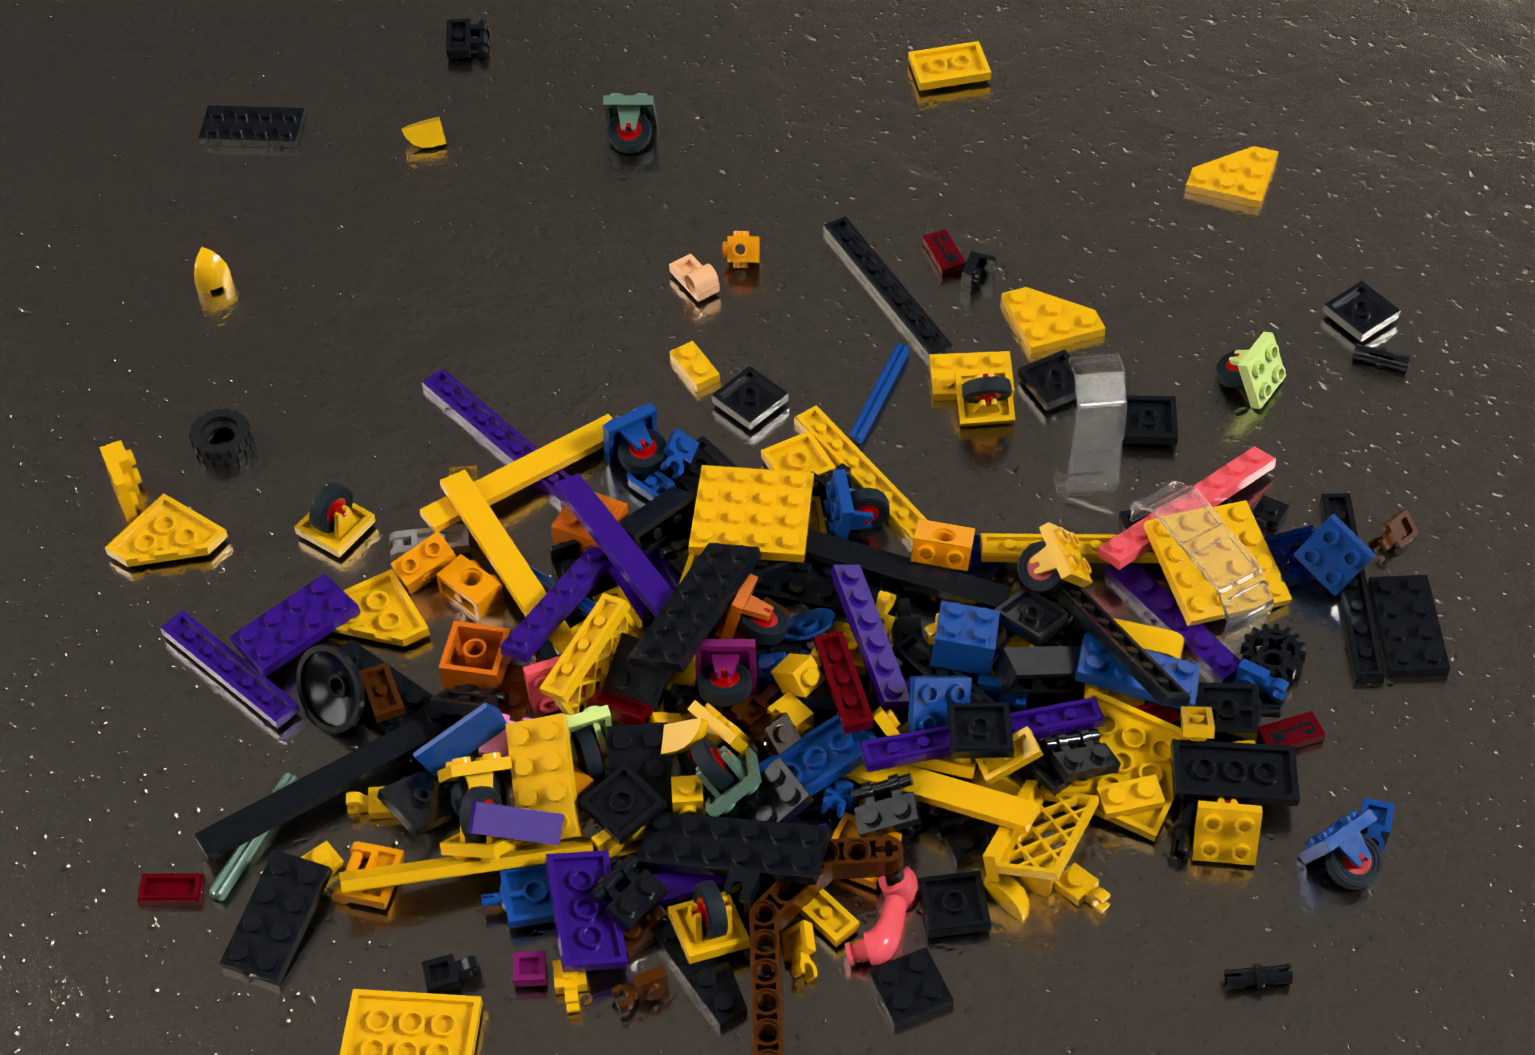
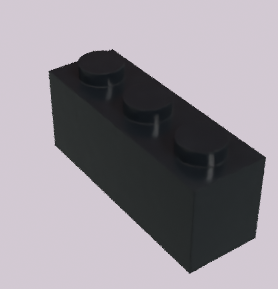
M672 486L621 520L619 524L646 556L692 525L696 495Z
M1079 646L1004 647L992 665V669L1005 695L1080 692L1086 684L1075 680L1080 654Z

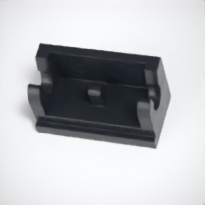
M730 864L728 867V877L724 885L725 894H730L738 914L744 915L742 922L747 933L750 935L749 911L753 903L761 897L760 872Z

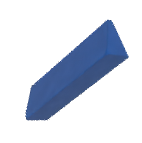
M483 703L415 751L413 756L431 774L438 776L437 771L445 768L446 762L468 756L505 730L507 722L499 708Z

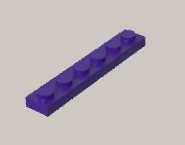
M589 546L503 641L500 645L501 655L526 663L532 658L544 642L547 641L613 566L601 548Z
M1131 562L1120 570L1111 564L1104 568V575L1160 628L1178 632L1183 636L1185 641L1183 650L1218 683H1227L1236 677L1241 660L1202 624L1187 626L1176 599L1137 563Z
M833 565L830 574L879 705L883 709H908L910 694L861 566Z
M182 610L160 627L162 634L277 729L300 711L296 701L264 677L185 611Z

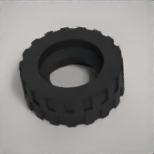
M229 408L214 409V411L204 413V415L196 419V422L191 425V431H189L195 457L202 464H207L209 467L224 468L225 466H233L248 456L250 449L253 448V436L249 421L246 420L243 414L236 410H229ZM232 431L235 434V438L226 444L211 445L208 443V438L217 432Z

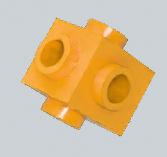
M733 231V236H727V241H723V257H727V262H733V268H749V263H760V236H749V231ZM741 244L745 246L743 254L737 252V247Z

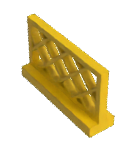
M603 593L539 689L542 693L553 698L564 714L571 716L579 713L581 705H584L585 710L587 700L595 694L597 681H600L599 689L603 688L611 665V659L616 651L613 650V640L615 637H618L617 645L622 632L640 639L642 638V632L628 613L631 606L627 600ZM598 661H602L600 674H597ZM582 685H586L585 697L581 698Z
M1026 779L1017 797L1038 802L1041 810L1034 822L1045 819L1047 822L1035 827L1031 826L1028 833L999 826L983 854L988 881L1000 882L1004 874L1058 881L1099 804L1098 795L1060 792L1054 796L1048 790L1039 789L1037 780ZM1044 801L1057 802L1046 808L1042 806ZM1077 805H1086V807L1076 811L1071 809ZM1059 812H1066V815H1063L1056 819H1053L1051 817L1052 815L1057 814ZM1072 822L1076 824V826L1066 829L1064 831L1061 828L1062 826ZM1052 830L1056 832V834L1046 838L1041 836V834ZM1031 838L1036 840V842L1026 846L1021 845L1022 842ZM1062 841L1066 844L1055 850H1052L1050 847ZM1042 849L1046 852L1034 858L1029 855ZM1022 857L1026 860L1019 864H1010L1012 861ZM1051 861L1055 863L1053 869L1039 867Z

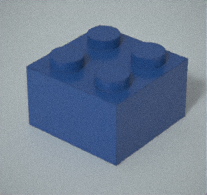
M941 601L930 666L990 676L996 648L1000 611L963 605L956 602Z

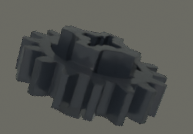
M1265 623L1261 631L1253 627L1251 635L1245 634L1240 654H1242L1241 661L1244 658L1270 670V676L1273 678L1284 679L1287 675L1289 678L1294 679L1296 672H1301L1307 655V652L1304 651L1305 642H1298L1300 637L1298 633L1290 635L1289 627L1279 630V624L1275 623L1273 629H1269ZM1255 647H1257V653H1256V654H1255V652H1254V648H1255Z

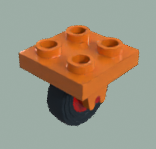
M750 574L724 611V618L721 620L715 636L720 639H734L737 636L744 639H756V644L775 645L780 643L786 636L788 619L780 608L752 595L758 577Z

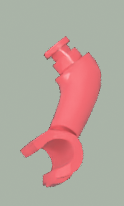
M905 866L902 870L903 880L893 886H888L885 876L878 877L885 899L877 924L869 931L864 932L863 939L856 940L855 945H851L850 942L845 943L850 966L856 965L855 961L860 960L861 963L870 961L872 967L881 965L889 961L898 949L904 928L906 911L913 908L919 900L918 882L909 866Z

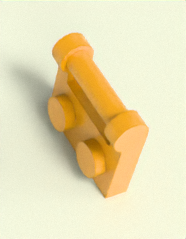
M355 841L352 843L349 851L351 856L345 872L359 870L362 860L369 858L365 869L402 864L406 858L405 852L400 849ZM339 884V886L334 888L332 899L340 904H348L350 902L386 910L394 886L343 893Z

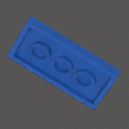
M1084 634L1075 675L1076 681L1158 703L1091 634ZM1145 650L1191 696L1188 706H1195L1201 665ZM1170 706L1181 710V706Z
M837 714L803 735L800 740L782 754L771 755L760 762V773L780 757L810 795L813 796L862 765L864 761L859 749V742L877 739V737L870 729L844 734Z

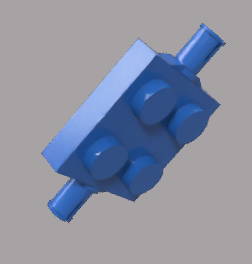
M545 864L499 870L500 892L481 894L483 908L502 905L506 912L509 929L554 922Z

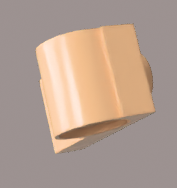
M692 254L669 264L671 274L698 302L720 291L718 276L714 268L708 263L702 266Z

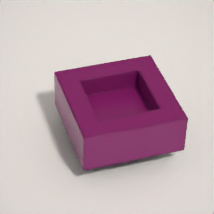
M545 951L513 953L514 987L546 985Z

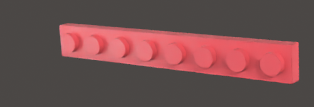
M1255 446L1100 546L1098 548V557L1115 568L1122 569L1152 549V545L1143 528L1147 520L1215 507L1275 468L1276 458Z

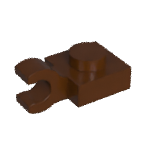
M1401 509L1381 524L1384 533L1372 538L1368 545L1374 553L1379 549L1385 552L1391 547L1400 549L1420 532L1408 510Z
M771 683L760 695L750 693L749 697L743 702L733 706L731 714L748 729L767 715V708L781 698L779 694L782 691L775 683Z
M661 905L652 909L644 920L642 919L629 933L623 930L627 957L629 959L656 943L651 929L667 920L666 917H668L667 912Z
M663 965L633 976V982L615 986L612 989V996L614 999L620 996L627 997L625 1001L618 1003L620 1013L630 1011L634 1007L636 1000L641 1003L646 1000L651 1001L660 998L669 991L668 976Z

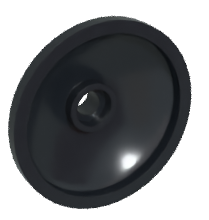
M321 644L308 649L299 661L296 674L297 691L305 712L318 727L327 732L341 733L353 728L362 715L365 701L364 684L357 666L345 652L333 645Z

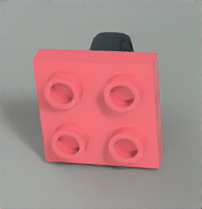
M549 639L535 653L536 661L531 662L529 666L523 667L530 706L534 717L560 710L553 698L544 695L539 689L563 654L562 652L557 655ZM582 685L581 698L585 697L586 685Z

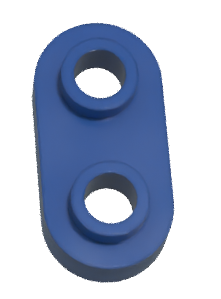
M627 471V481L630 488L649 501L672 486L675 487L674 481L660 471L648 475H636Z

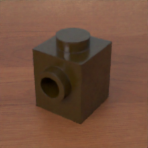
M768 713L747 729L761 755H780L801 739L787 713Z

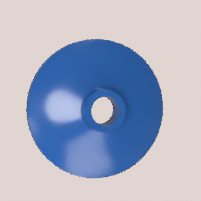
M817 608L788 619V630L783 639L786 641L804 640L806 643L814 642V636L822 634L835 622L836 616L834 611L827 608Z

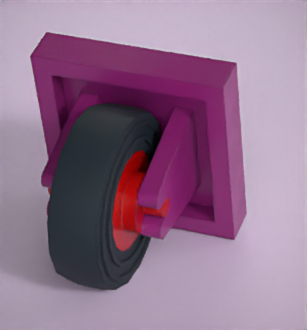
M705 639L695 654L696 686H698L699 694L704 701L716 706H733L743 702L749 697L750 693L757 692L756 639Z

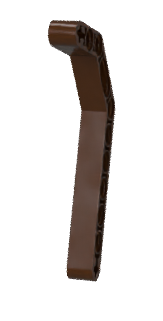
M892 836L830 839L824 858L827 857L832 860L822 863L816 885L807 884L791 900L782 901L780 898L796 883L775 882L753 903L749 911L753 1055H784L780 931L832 880L890 877L900 873L903 869L904 858L903 846L899 839ZM854 856H862V857H864V858L861 859V860H853V859H851V858L854 857ZM764 917L771 919L770 921L765 923L758 921L759 919ZM764 946H769L772 948L770 951L767 952L759 951V949ZM766 975L773 977V979L766 982L759 980ZM771 1005L775 1007L773 1010L768 1012L760 1010L763 1006ZM768 1035L776 1037L771 1042H763L761 1040L764 1036Z

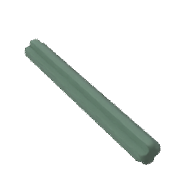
M285 773L272 793L297 781L298 777ZM269 831L234 850L209 889L210 896L220 902L226 899Z

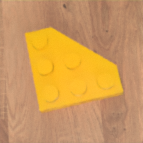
M1253 146L1193 167L1186 183L1185 192L1260 209L1278 158V151Z
M1028 287L1001 293V302L1030 355L1105 336L1106 328L1094 309Z
M163 493L105 547V550L110 557L127 567L209 555L228 535L223 527Z
M392 569L343 590L358 604L360 613L333 632L402 647L430 635L427 624Z

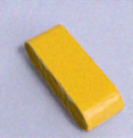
M1113 618L1143 649L1181 659L1185 641L1178 632Z

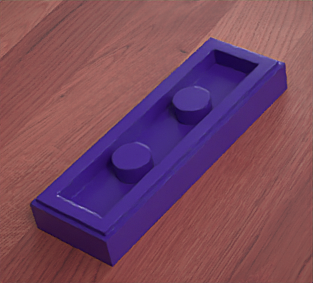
M473 801L468 833L559 845L564 814Z

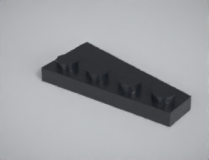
M670 919L651 929L658 947L720 1031L748 1014L747 1006L726 954L689 964Z

